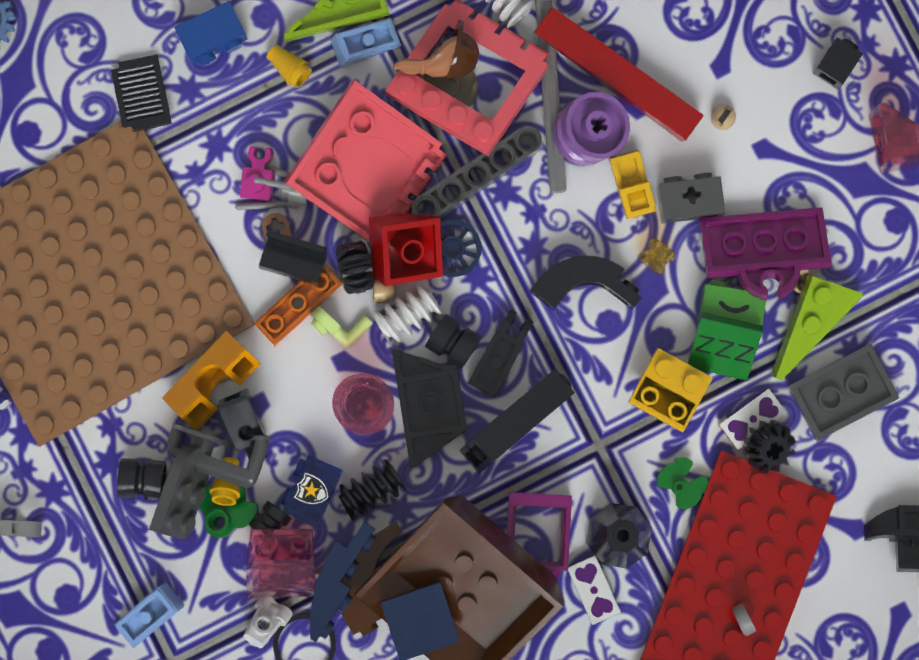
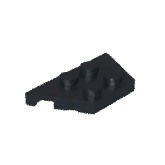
M395 349L392 350L409 464L410 468H414L467 431L457 368Z

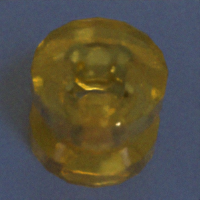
M652 238L649 242V248L637 256L647 268L659 276L665 271V265L668 262H672L676 257L670 248L656 238Z

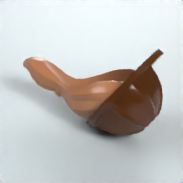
M459 19L453 36L445 41L429 59H402L393 65V71L401 70L409 75L428 74L431 77H445L448 80L463 77L475 69L479 58V48L474 39L463 32L464 22Z

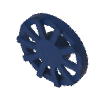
M446 220L440 222L441 228L450 226V236L446 237L441 231V239L443 240L441 243L442 256L444 257L442 260L443 267L447 261H451V272L443 270V276L454 278L468 274L475 268L481 256L482 247L477 232L463 221ZM454 225L464 228L458 237L455 236ZM469 231L474 239L463 242L462 239ZM476 244L477 253L465 250V247ZM463 255L475 258L470 266L462 258ZM459 260L465 269L456 272L455 261Z

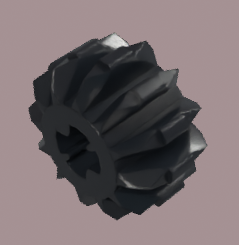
M351 241L337 246L335 254L344 290L348 294H359L373 289L375 280L366 244L362 241Z
M771 419L768 424L765 421L759 420L758 429L749 427L752 435L742 438L744 444L747 445L742 451L753 468H758L761 472L768 473L770 469L774 472H779L780 464L782 463L789 465L787 457L796 454L795 450L791 447L796 441L786 425H780L779 422Z

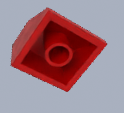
M394 213L369 217L372 270L375 279L384 286L443 277L439 216Z

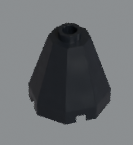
M610 503L590 517L586 544L600 564L627 569L648 554L652 528L637 507ZM620 530H624L627 533L624 542H620L617 539V533Z

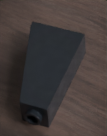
M554 369L472 437L459 451L477 473L480 474L575 393L571 389L570 381L563 374H558Z

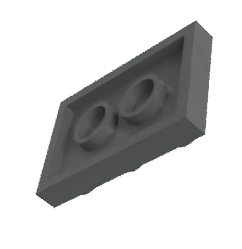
M871 343L787 386L816 441L900 398Z

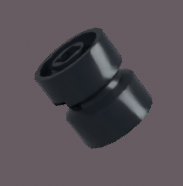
M445 314L428 339L425 348L438 356L447 355V362L462 370L481 341L482 336L470 328L460 329V322Z
M121 458L117 479L118 498L137 499L140 494H143L145 500L159 501L167 478L166 461L147 460L143 465L140 459Z

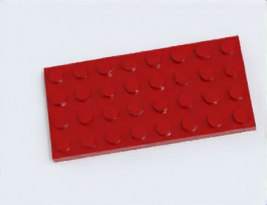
M720 451L640 660H775L837 496L772 470H769L768 473L761 472L758 468H753L748 463L749 461ZM743 603L756 629V632L748 636L742 632L732 611L733 607Z

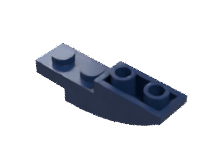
M364 521L348 547L339 541L335 542L321 569L314 590L310 614V639L314 642H317L320 637L323 639L328 637L335 626L331 619L337 610L343 613L353 598L348 594L352 588L342 582L344 576L348 579L352 577L360 564L355 561L361 550L367 553L377 538L373 535L376 528Z

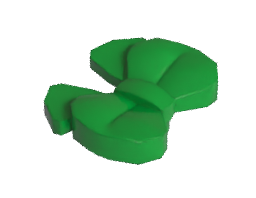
M685 457L675 458V463L665 466L659 472L656 478L657 485L660 488L671 489L676 494L677 508L687 510L699 502L702 493L705 494L708 480L706 476H700L688 483L684 477L690 471L693 461Z

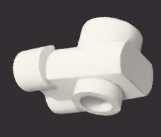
M262 594L254 605L256 612L243 635L245 640L258 648H263L280 626H286L293 615V612L288 607L278 604L267 594Z

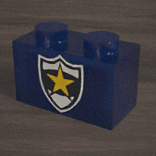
M310 455L307 456L306 460L301 458L293 474L298 477L293 489L287 487L281 500V504L285 505L283 512L315 527H319L344 470Z

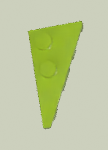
M320 0L301 20L298 19L290 26V29L284 34L285 41L287 43L389 16L386 1Z
M808 274L771 376L783 380L862 298L863 293Z

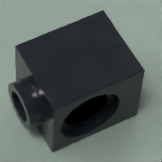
M837 37L813 74L839 90L863 53L858 51L859 47L854 42L846 38L841 40Z

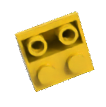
M657 348L641 375L628 403L683 433L713 378Z

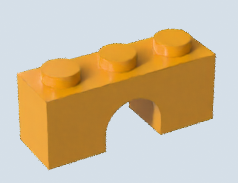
M225 331L162 399L179 417L194 430L198 431L218 410L211 400V394L215 386L226 379H231L241 386L261 363L232 335Z

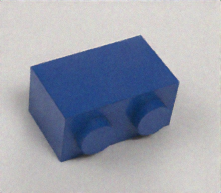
M230 1L174 27L193 66L198 63L200 66L209 64L216 59L215 55L225 50L227 53L236 51L244 45V41L248 40Z

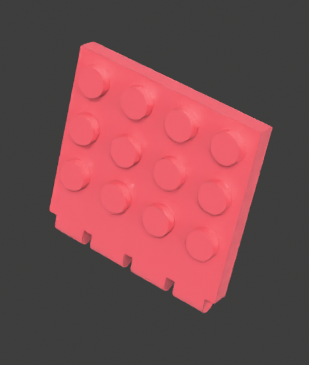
M352 80L283 183L371 244L369 217L394 213L408 214L412 209L413 201L407 196L409 193L416 198L421 195L432 178L424 172L427 168L435 173L447 154L439 149L442 145L440 141L356 80Z

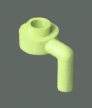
M320 306L310 314L314 318L311 324L323 336L329 332L346 348L351 347L373 324L364 315L346 332Z

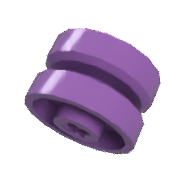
M588 92L566 104L558 112L552 127L553 141L559 153L568 161L580 166L595 165L618 153L627 143L630 133L629 116L624 106L614 96L603 92Z

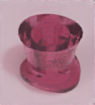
M356 374L344 379L335 389L332 398L333 412L339 423L347 430L360 435H371L384 429L390 422L394 411V397L388 385L378 377L369 374Z

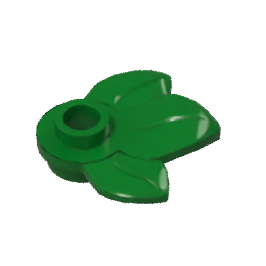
M206 486V496L199 507L206 516L205 529L211 536L225 538L234 529L248 526L256 517L258 504L245 502L246 492L244 487L240 486V498L237 499L235 505L223 506L211 500L212 495L209 492L211 488ZM224 518L225 525L219 529L217 522L219 519Z

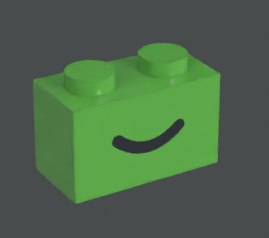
M711 280L710 285L705 284L702 287L697 323L699 324L702 312L762 326L766 300L750 295L742 286L741 290L729 288L728 282Z

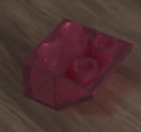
M313 529L250 530L246 562L247 598L309 597L314 592Z

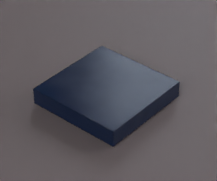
M440 581L380 601L399 660H408L460 642Z

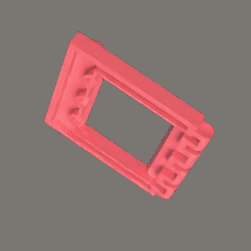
M455 0L451 6L447 4L443 6L407 59H429L450 28L455 29L458 20H463V32L471 36L475 42L525 71L492 120L420 78L417 76L418 74L409 75L401 70L397 72L386 88L385 95L489 157L548 70L546 61L550 53L533 43H530L523 50L526 39L506 27L498 35L497 32L501 26L499 23L482 13H478L474 20H472L475 9L459 0Z

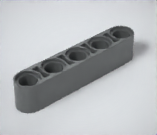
M533 126L519 128L498 142L489 157L482 153L418 196L413 202L412 213L418 214L417 209L421 204L430 203L435 208L432 216H439L440 219L535 156L539 152L542 143L540 131ZM523 135H531L535 138L536 145L530 149L523 148L519 143V139ZM498 152H506L510 155L511 161L508 165L500 166L495 163L494 155ZM473 169H481L486 177L482 182L474 183L468 177L469 172ZM448 186H455L460 190V196L455 200H448L443 196L444 189Z

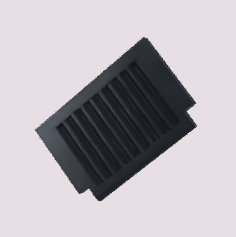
M158 55L118 62L119 68L112 69L111 75L122 127H132V131L136 132L172 124Z

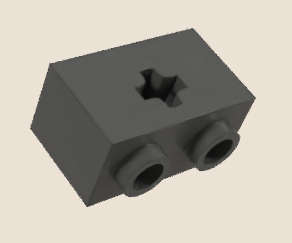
M710 172L695 174L693 180L682 181V176L667 177L663 179L664 183H659L657 187L661 224L699 220L704 217L723 216L725 214L721 176L713 177ZM688 190H691L692 195H698L693 204H690L689 199H683Z

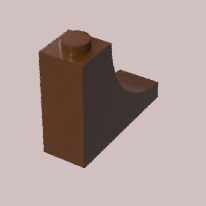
M397 522L374 534L377 538L369 551L366 553L361 550L355 561L360 564L352 577L348 579L344 576L342 582L352 588L348 594L353 598L344 612L340 613L353 635L360 632L362 636H365L379 627L376 621L381 618L353 594L374 573L384 549L392 540L403 533ZM323 566L315 570L318 576Z

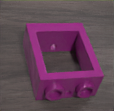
M509 492L507 535L513 540L515 538L516 505L562 508L559 562L539 561L556 577H561V571H568L572 496Z

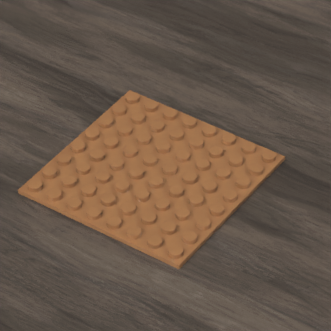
M120 121L0 189V378L38 447L45 445L200 357L225 331L235 337L254 326L253 321L144 130L133 132L132 127L123 128Z

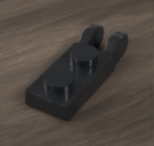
M512 309L500 330H496L467 383L493 398L497 395L524 346L523 341L534 321L527 319L520 328L517 339L506 334L508 328L516 319L517 312Z

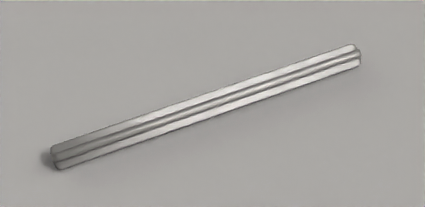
M535 0L537 26L552 8V0ZM538 36L539 47L550 53L546 61L548 70L542 77L541 83L549 186L551 193L558 194L566 192L567 187L564 156L559 153L553 141L552 130L555 117L560 111L556 49Z

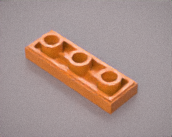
M325 265L318 286L299 281L254 324L276 346L343 284ZM297 298H301L304 301L303 306L299 309L293 307V301Z

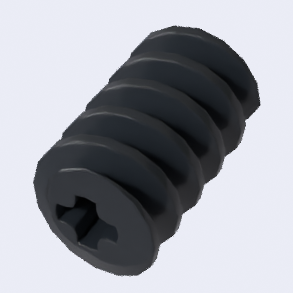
M386 459L382 461L383 471L375 465L372 466V477L363 471L361 473L362 483L351 478V489H348L343 484L339 485L341 495L338 497L353 522L356 521L355 511H358L362 516L367 515L366 505H369L373 510L377 509V498L386 504L388 503V492L394 497H398V486L407 491L394 466Z

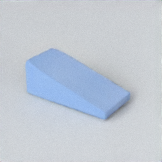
M391 17L336 33L331 39V44L341 68L401 46Z
M163 583L114 625L129 644L135 648L180 611L184 604L167 583Z

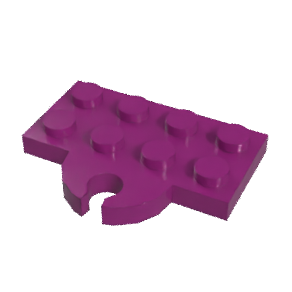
M823 207L700 218L699 225L707 278L738 276L742 287L750 295L767 301L768 289L763 284V281L772 278L779 282L780 286L777 290L778 299H782L795 289L799 281L800 270L830 268L831 266Z

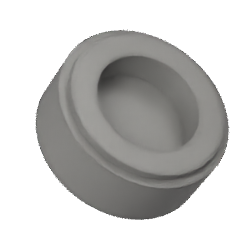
M743 603L733 607L732 611L744 635L748 636L756 632Z

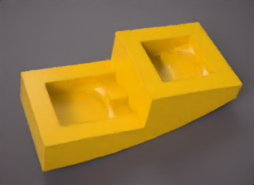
M634 150L609 157L611 170L626 219L655 212L656 207L650 183L646 178L640 151Z

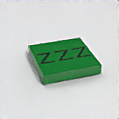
M702 312L687 364L698 370L747 381L762 335L763 326Z

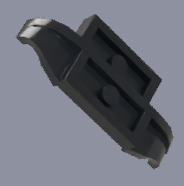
M898 505V507L882 512L864 525V541L889 538V542H895L896 572H919V506Z

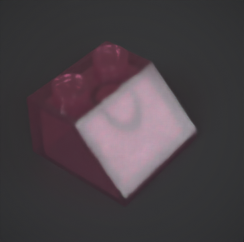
M878 104L868 116L881 174L917 167L919 165V125L888 104Z

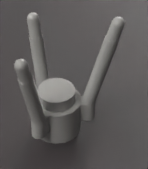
M270 164L267 166V170H275L276 175L287 178L290 173ZM255 177V183L283 189L282 197L288 198V200L237 204L235 208L237 210L280 207L297 209L298 203L306 204L307 199L281 181Z

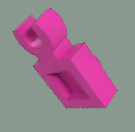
M250 146L248 157L252 162V168L243 167L240 197L272 201L274 187L255 183L254 178L260 177L275 180L276 171L267 170L268 164L274 157V151L272 148H266L264 158L259 159L257 157V147Z

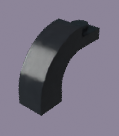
M578 256L563 260L543 273L530 289L532 295L553 311L570 291L584 285H595L607 290L631 310L634 309L642 298L637 294L640 290L627 279L623 282L618 279L625 270L622 266L608 259L596 256Z

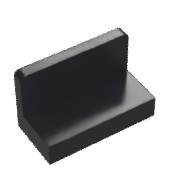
M267 230L265 236L266 244L259 263V269L318 286L327 260V248Z

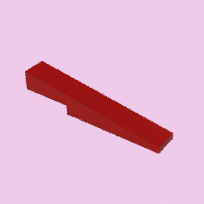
M553 7L533 32L629 106H635L679 141L687 140L704 116Z

